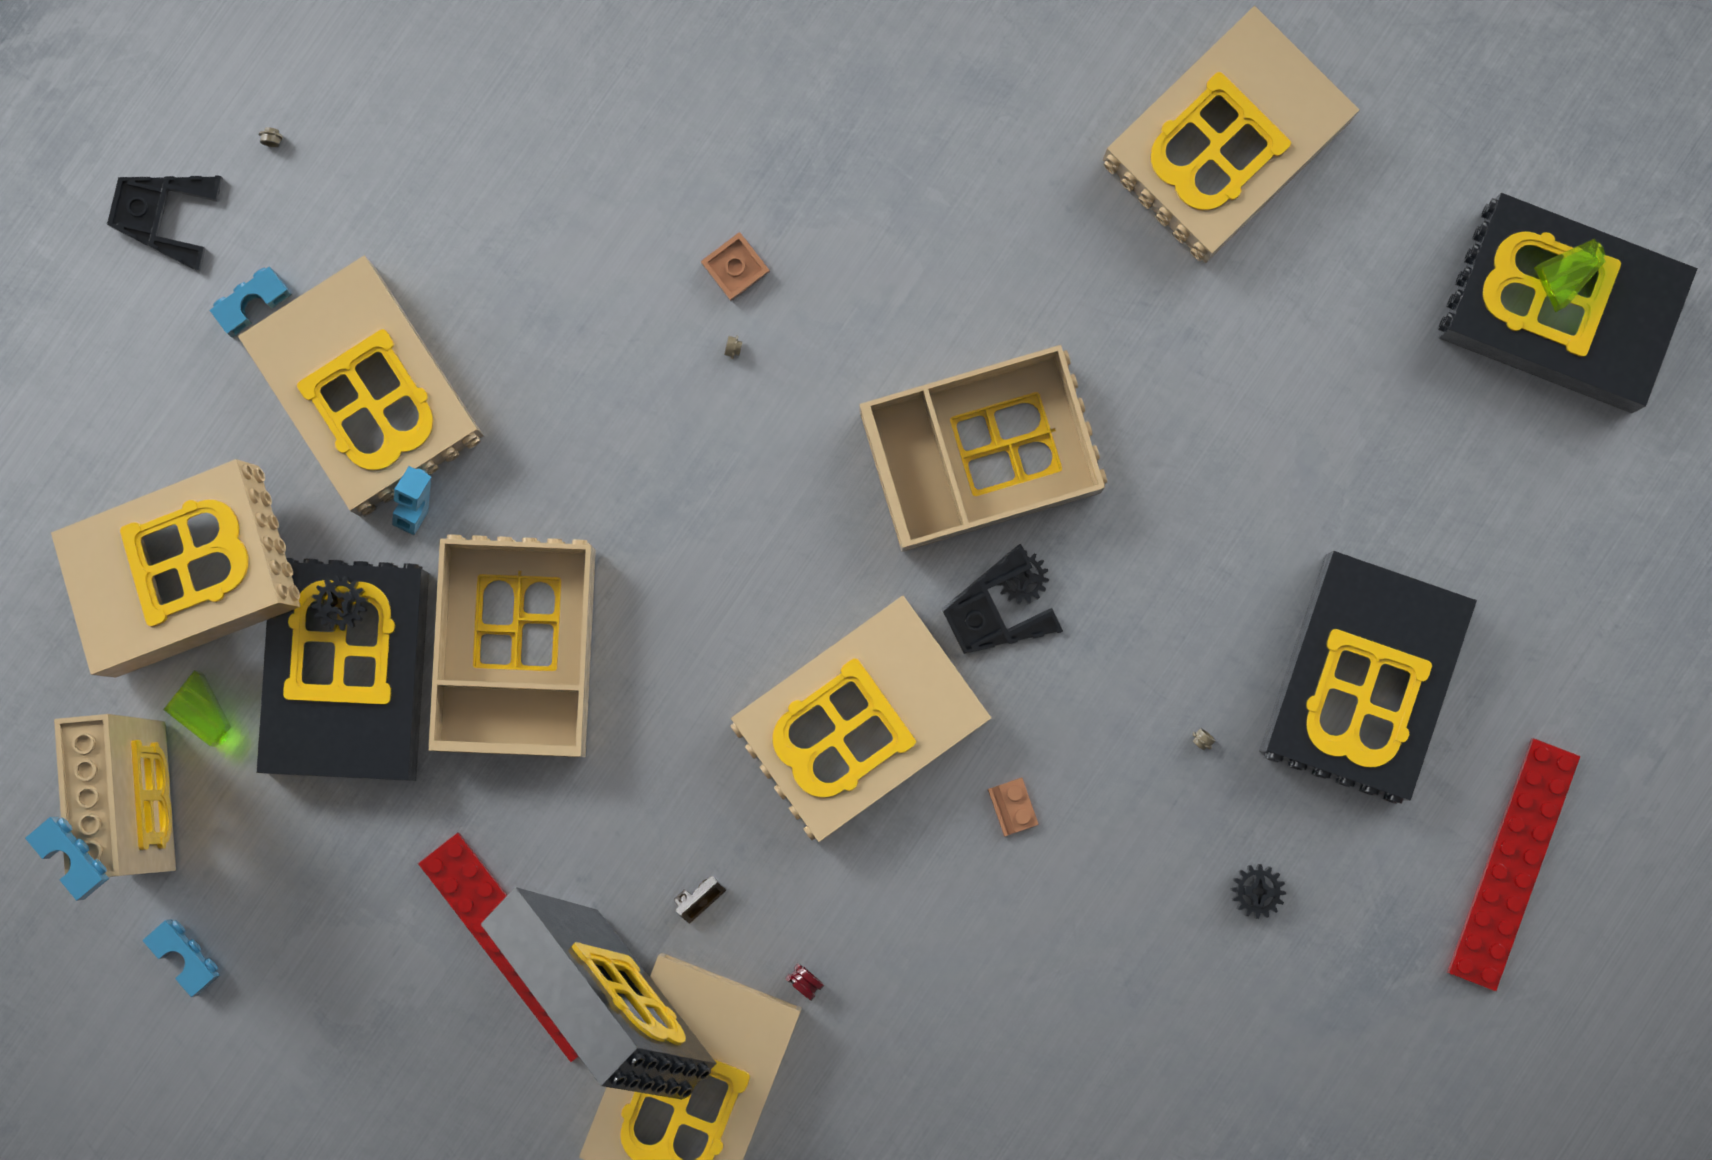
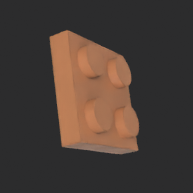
M740 232L701 261V264L730 301L734 300L770 272Z

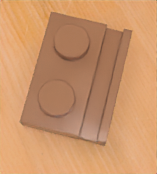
M1022 777L988 789L1004 837L1039 825Z

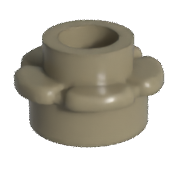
M266 127L264 132L260 131L258 134L261 136L260 143L268 147H279L280 141L283 139V136L279 134V130L276 128Z
M738 335L736 337L728 336L724 355L731 356V359L734 358V355H740L742 341H738Z
M1203 728L1193 732L1195 737L1193 742L1200 749H1212V745L1216 740Z

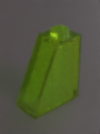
M1595 239L1534 267L1555 313L1567 307L1605 263V251L1602 245L1597 243Z
M194 670L163 710L209 746H221L230 735L228 731L231 725L205 675L201 671Z

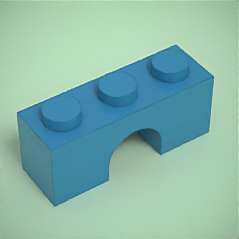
M270 266L259 269L254 273L253 279L247 283L243 282L237 285L231 295L227 298L222 297L213 304L214 307L209 310L230 337L233 338L252 324L246 315V306L251 300L261 298L273 309L292 295Z
M408 466L394 489V502L399 504L393 512L392 525L412 535H415L429 509L431 476L424 470Z
M49 817L25 839L42 859H50L59 851H63L69 856L71 862L70 869L60 881L76 901L85 900L109 880V877L105 874L107 869L98 859L94 860L88 853L90 849L82 839L75 838L71 833L73 828L63 817Z
M165 920L142 941L158 959L166 958L173 951L180 953L184 957L185 967L175 979L190 997L198 996L220 976L216 971L218 967L210 958L206 959L200 953L202 950L200 945L195 940L187 938L184 934L185 928L177 920Z

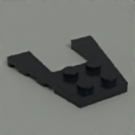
M215 175V177H118L107 225L200 272L205 247L159 237L158 232L168 191L217 201L223 178L219 175Z
M1021 544L1017 545L942 608L963 654L993 648L995 645L1004 643H1016L1022 639H1034L1043 637L1045 634L1063 632L1052 608L1007 629L988 589L1033 568Z

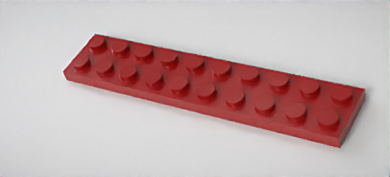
M1531 738L1447 973L1497 991L1581 756Z
M457 832L420 861L418 865L568 1060L572 1062L578 1057L577 1053L482 927L481 923L503 901L507 894L460 833Z

